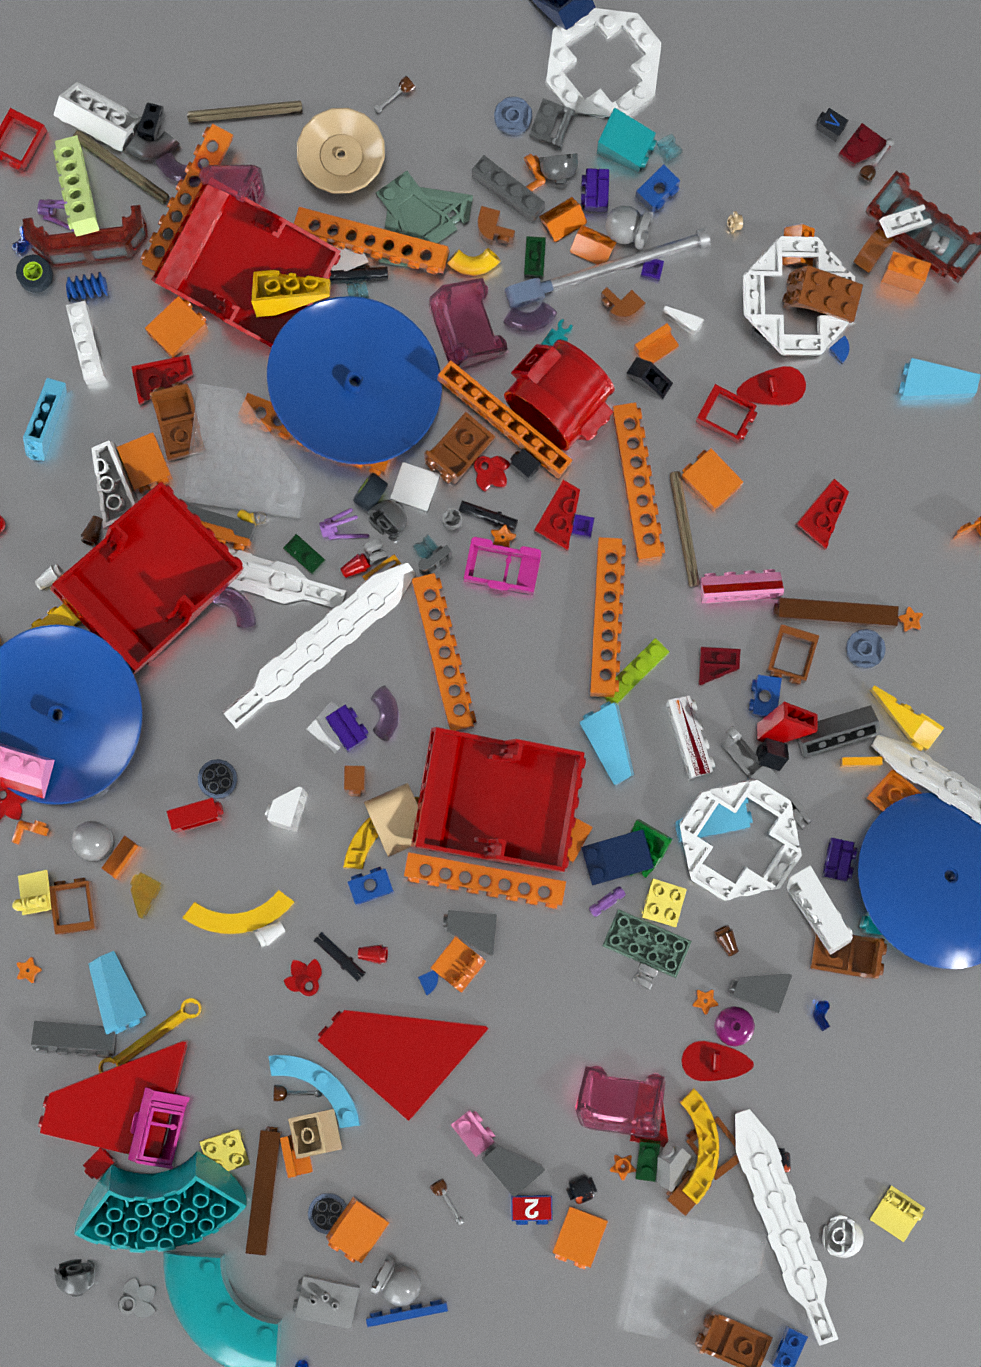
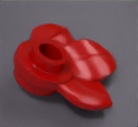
M481 456L477 458L474 463V469L477 473L476 483L478 487L483 491L488 490L490 485L505 487L507 478L504 470L510 466L509 461L501 456H494L492 458ZM483 462L487 464V468L485 470L481 467V464Z
M0 786V793L2 791L6 792V797L0 798V820L5 815L11 819L20 820L22 816L20 804L28 799L17 795L7 787Z
M313 959L307 966L301 961L293 960L291 963L292 976L284 979L286 987L293 992L300 991L305 996H313L319 989L318 980L322 975L319 962ZM311 982L313 988L307 990L305 987L306 983Z

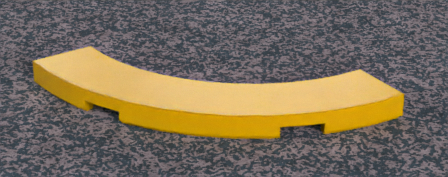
M414 797L418 805L419 797ZM370 817L360 826L350 842L344 860V868L364 869L367 854L375 840L379 837Z
M278 890L267 902L247 912L235 914L219 913L208 910L194 902L182 918L199 928L211 932L240 934L257 930L272 923L287 912L295 902Z
M693 1088L681 1100L680 1104L686 1109L694 1123L698 1137V1158L694 1172L682 1191L698 1204L708 1191L717 1169L719 1136L716 1123L708 1105Z

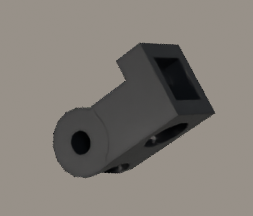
M149 102L146 104L137 129V135L146 141L157 139L160 121L163 116V106Z

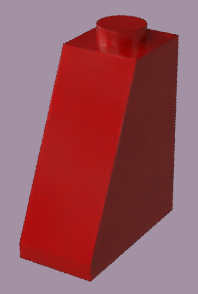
M784 701L757 723V740L763 742L766 738L785 743L816 733L818 731V714Z

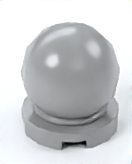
M618 206L612 209L606 218V231L611 240L619 244L634 242L635 248L643 250L649 234L647 228L649 222L652 223L653 212L645 210L644 214L641 215L637 209L631 206Z
M83 822L73 832L71 839L72 848L76 855L84 860L91 862L102 861L113 851L114 835L107 826L100 822Z
M388 1255L385 1259V1264L383 1267H380L374 1278L369 1292L374 1295L382 1292L384 1298L389 1303L396 1306H407L413 1303L419 1296L421 1289L420 1279L417 1273L410 1267L404 1265L395 1266V1259Z

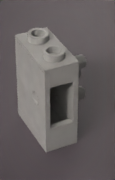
M304 1275L303 1279L298 1281L296 1291H299L300 1294L299 1299L294 1300L292 1311L296 1312V1318L351 1329L360 1286Z

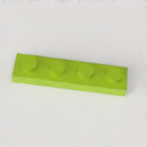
M655 638L616 676L615 680H619V692H615L614 698H603L607 702L610 701L611 704H618L670 651Z

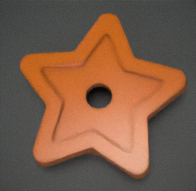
M506 524L498 530H491L492 535L495 537L493 545H503L510 548V541L516 537V534L511 533Z
M907 607L906 613L898 616V619L904 625V631L906 632L911 628L920 630L919 620L923 613H915L911 607Z
M30 957L25 963L17 962L20 970L17 979L26 978L31 983H34L35 975L41 972L42 968L34 964L33 957Z
M713 989L706 993L697 990V1000L692 1004L693 1007L701 1008L705 1015L708 1014L711 1007L719 1005L713 999Z
M618 1155L614 1156L615 1164L610 1169V1172L618 1173L621 1180H625L628 1173L636 1172V1169L631 1165V1155L624 1158Z

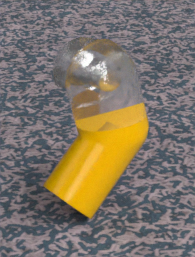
M241 509L237 514L238 518L253 523L255 526L263 524L268 520L267 514L262 511L248 513Z

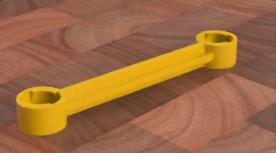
M195 998L184 1000L181 1004V1009L113 1058L103 1059L98 1066L99 1073L104 1072V1063L111 1062L116 1064V1067L124 1064L186 1019L198 1017L202 1012L200 1001ZM186 1003L198 1004V1013L196 1015L187 1014L185 1012Z

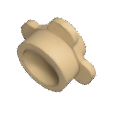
M734 211L727 219V226L730 228L731 233H734L735 230H741L743 227V217L737 211Z

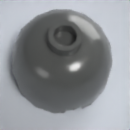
M577 153L572 154V158L571 154L545 157V159L544 157H539L541 172L547 179L555 180V184L567 182L566 178L572 177L577 171Z
M382 500L377 502L367 512V515L370 514L369 522L382 535L386 532L390 535L388 537L390 539H396L406 527L407 516L403 505L399 502Z
M81 1259L68 1260L60 1263L59 1269H56V1267L54 1269L58 1288L73 1297L82 1296L95 1282V1265L90 1260H87V1263H81Z

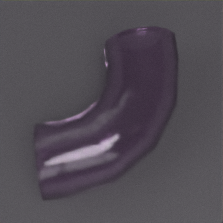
M172 152L155 161L157 167L167 178L177 183L180 179L184 180L187 174L184 171L188 164L178 162ZM199 162V168L203 169L201 163ZM193 177L190 179V184L198 182L200 179Z
M544 302L532 312H522L513 307L503 323L518 331L533 332L548 325L558 313Z
M227 587L213 601L216 605L227 606L232 610L236 618L237 627L245 628L256 625L252 605L245 595L235 588Z
M384 685L377 689L371 697V700L379 710V720L373 728V732L380 739L389 741L398 726L399 709L396 699Z

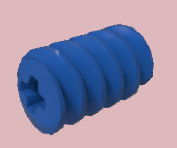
M98 272L97 278L91 273L90 279H87L86 275L83 274L82 280H79L76 275L74 282H72L70 277H67L66 291L69 302L71 297L78 301L79 295L85 300L87 293L90 298H94L95 292L98 297H101L102 291L108 296L106 278L103 277L101 272Z

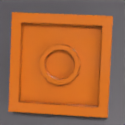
M892 769L868 795L867 799L884 811L893 803L911 795L921 794L922 792Z

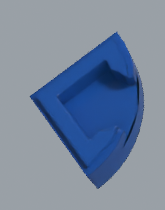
M845 335L829 348L841 363L846 360L849 354V342Z
M432 970L418 977L426 995H429L438 983V974Z

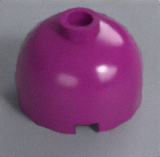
M732 1006L725 1008L718 1014L715 1019L714 1028L721 1042L728 1046L737 1047L744 1045L751 1039L754 1034L755 1023L747 1010L742 1007Z

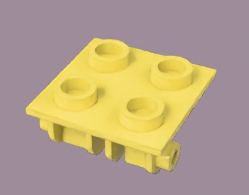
M43 870L19 875L20 899H16L13 902V909L22 911V915L52 910L48 871Z
M652 878L644 910L642 911V918L676 928L687 889Z
M238 1129L199 1141L203 1154L220 1164L227 1171L250 1164L241 1139V1132Z
M891 1185L869 1220L904 1242L917 1221H920L923 1217L925 1207Z

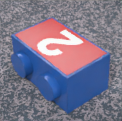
M511 1195L512 1221H516V1225H528V1221H536L537 1225H546L548 1221H553L552 1195H516L515 1197Z

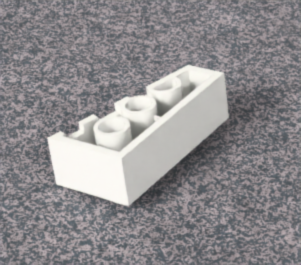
M110 440L91 448L94 470L97 477V490L100 497L99 504L103 518L102 524L106 530L139 501L117 447Z
M808 866L790 877L786 887L787 891L830 955L851 943L853 938L852 930L847 924L845 925L840 912L833 905L812 867Z

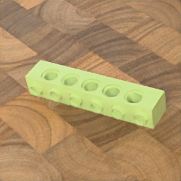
M78 136L55 141L56 149L53 150L55 160L59 161V163H56L58 174L62 175L59 177L61 188L65 189L61 190L64 202H67V204H64L67 216L70 215L67 218L70 230L74 229L76 237L99 231L83 151Z

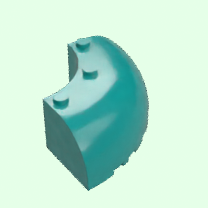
M198 1151L183 1164L160 1173H133L111 1165L87 1198L77 1219L74 1235L96 1245L100 1243L110 1246V1249L117 1250V1248L127 1249L129 1252L145 1253V1250L170 1251L178 1246L185 1244L189 1246L202 1241L203 1237L212 1233L215 1234L219 1231V1228L233 1221L247 1206L246 1195L238 1181L224 1167Z
M163 1251V1270L169 1300L175 1315L192 1341L205 1354L224 1367H279L282 1319L268 1317L255 1312L239 1298L229 1282L225 1265V1254Z

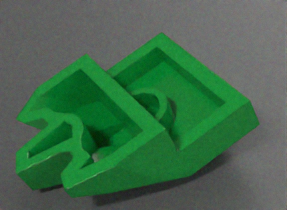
M638 819L631 832L644 830L655 868L663 859L673 839ZM654 868L642 871V875L646 878Z

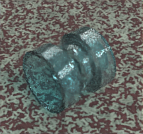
M673 134L665 136L657 143L659 150H664L663 156L666 161L673 160L683 152L681 146L675 143L676 138Z
M365 279L359 280L358 283H346L349 296L369 298Z
M426 535L422 542L412 546L421 559H429V555L438 548L429 535Z

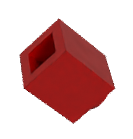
M99 1148L83 1164L86 1168L84 1172L91 1179L95 1177L98 1180L117 1161L106 1149Z

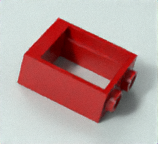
M10 108L0 125V147L14 123L36 133L22 160L0 150V161L3 159L9 162L8 165L16 170L21 168L26 171L47 133V129L44 124Z
M715 384L696 419V423L738 443L739 439L744 440L749 431L746 429L749 422L753 423L758 414L755 411L757 405ZM718 396L748 411L737 434L706 419Z
M213 797L166 811L171 830L175 833L222 820L221 815L224 814L221 802Z

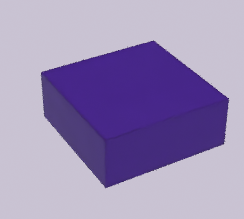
M654 259L645 262L641 277L660 281L664 261Z
M575 514L571 534L591 538L595 518Z

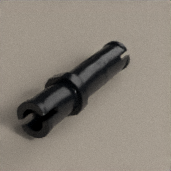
M366 266V268H353L348 271L331 270L329 278L331 282L388 279V267Z
M463 500L459 507L460 512L491 522L496 527L506 524L508 529L515 531L518 523L517 519L503 515L500 511L494 512Z
M323 932L314 939V942L327 952L341 966L340 968L343 971L346 970L357 982L366 974L353 961L352 957H348Z

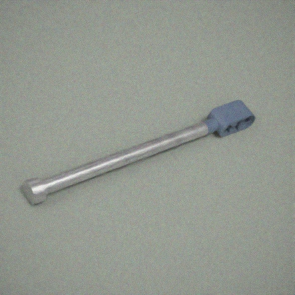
M706 227L696 230L695 235L541 282L540 278H534L508 286L504 290L511 309L532 304L545 298L544 293L696 246H700L701 249L710 247L709 233Z

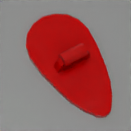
M782 366L749 378L737 388L736 394L751 403L790 405L798 402L803 397L806 390V381L804 375L798 369L791 366Z
M697 1041L688 1045L681 1059L682 1068L685 1073L697 1081H718L735 1078L749 1072L754 1067L753 1061L742 1052L728 1046L707 1041Z

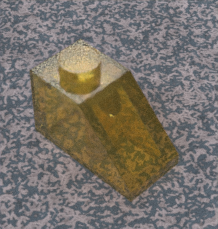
M140 872L139 875L135 874L130 885H132L131 893L138 917L145 919L164 884Z

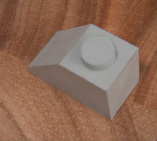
M669 1140L658 1155L657 1183L672 1192L695 1159L682 1147Z

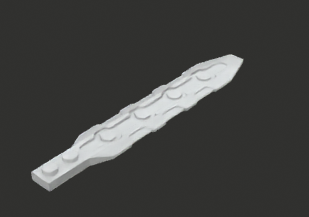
M229 549L233 556L238 557L242 561L244 569L228 588L261 595L265 599L282 604L306 600L334 608L336 605L339 606L344 602L346 590L308 580L296 566L259 558L245 551Z
M408 562L372 575L344 602L331 609L326 614V617L314 627L295 639L296 642L278 657L275 656L259 670L253 687L222 713L237 728L264 704L285 699L313 672L326 665L330 658L343 647L356 640L361 635V632L378 618L381 619L399 603L412 579L415 577L416 572Z
M883 735L876 736L871 746L896 772L915 784H920L936 794L945 803L955 806L971 816L974 821L981 824V790L966 781L964 777L953 770L950 771L932 760L923 751H918L911 744Z
M750 1109L735 1114L736 1154L742 1170L748 1178L754 1194V1202L763 1218L769 1234L768 1239L772 1250H775L781 1266L787 1290L794 1299L805 1307L819 1346L838 1340L837 1332L824 1300L827 1277L821 1261L816 1256L810 1240L809 1229L801 1216L795 1200L796 1195L783 1168L782 1157L776 1141Z

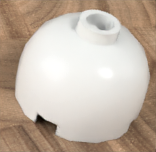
M839 1215L830 1219L831 1222L828 1226L825 1225L823 1229L822 1243L824 1248L836 1257L848 1258L855 1255L861 1249L864 1241L860 1225L847 1216Z

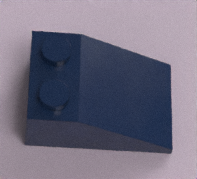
M531 0L556 25L565 30L573 27L576 22L596 8L593 0Z
M643 829L581 847L592 886L654 868Z

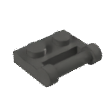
M543 98L529 136L562 147L564 143L562 140L571 116H574L576 110ZM560 111L564 115L556 137L553 138L550 135Z
M447 545L436 548L432 552L433 556L429 559L423 558L419 561V572L422 576L431 574L452 558V551Z

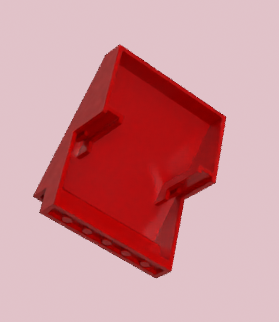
M207 176L151 280L272 348L283 326L295 314L313 303L278 315L256 317L251 302L254 272L276 270L280 274L285 275L295 273L298 277L314 276L329 279L333 265H336L340 260L341 255L339 254L341 250Z
M162 481L108 527L105 538L52 583L50 588L90 632L103 638L124 658L133 674L137 673L145 664L149 665L244 569L242 561L238 557L233 556L226 544L219 542L215 538L214 532L201 523L200 517L195 513L192 514L187 509V504L182 499H178L174 495L172 488L167 484L164 485Z
M439 727L431 728L411 847L427 849L432 852L565 872V868L569 865L568 849L571 848L573 841L571 831L576 824L574 813L579 805V797L577 796L583 782L581 772L586 764L585 752L520 739L504 741Z

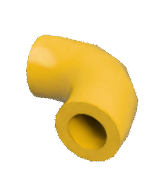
M486 248L483 253L474 257L468 256L458 249L446 264L461 274L476 276L492 270L501 262V259L489 248Z

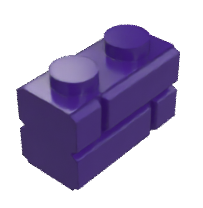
M587 168L586 175H582L581 186L585 187V194L581 193V205H585V212H608L609 169Z
M345 704L325 718L346 751L349 752L368 739L366 734L369 732L363 723L358 724L355 719L358 716L353 708H348Z
M837 838L829 839L822 878L845 883L848 882V879H852L854 867L850 866L852 859H855L857 855V848L854 847L855 842Z

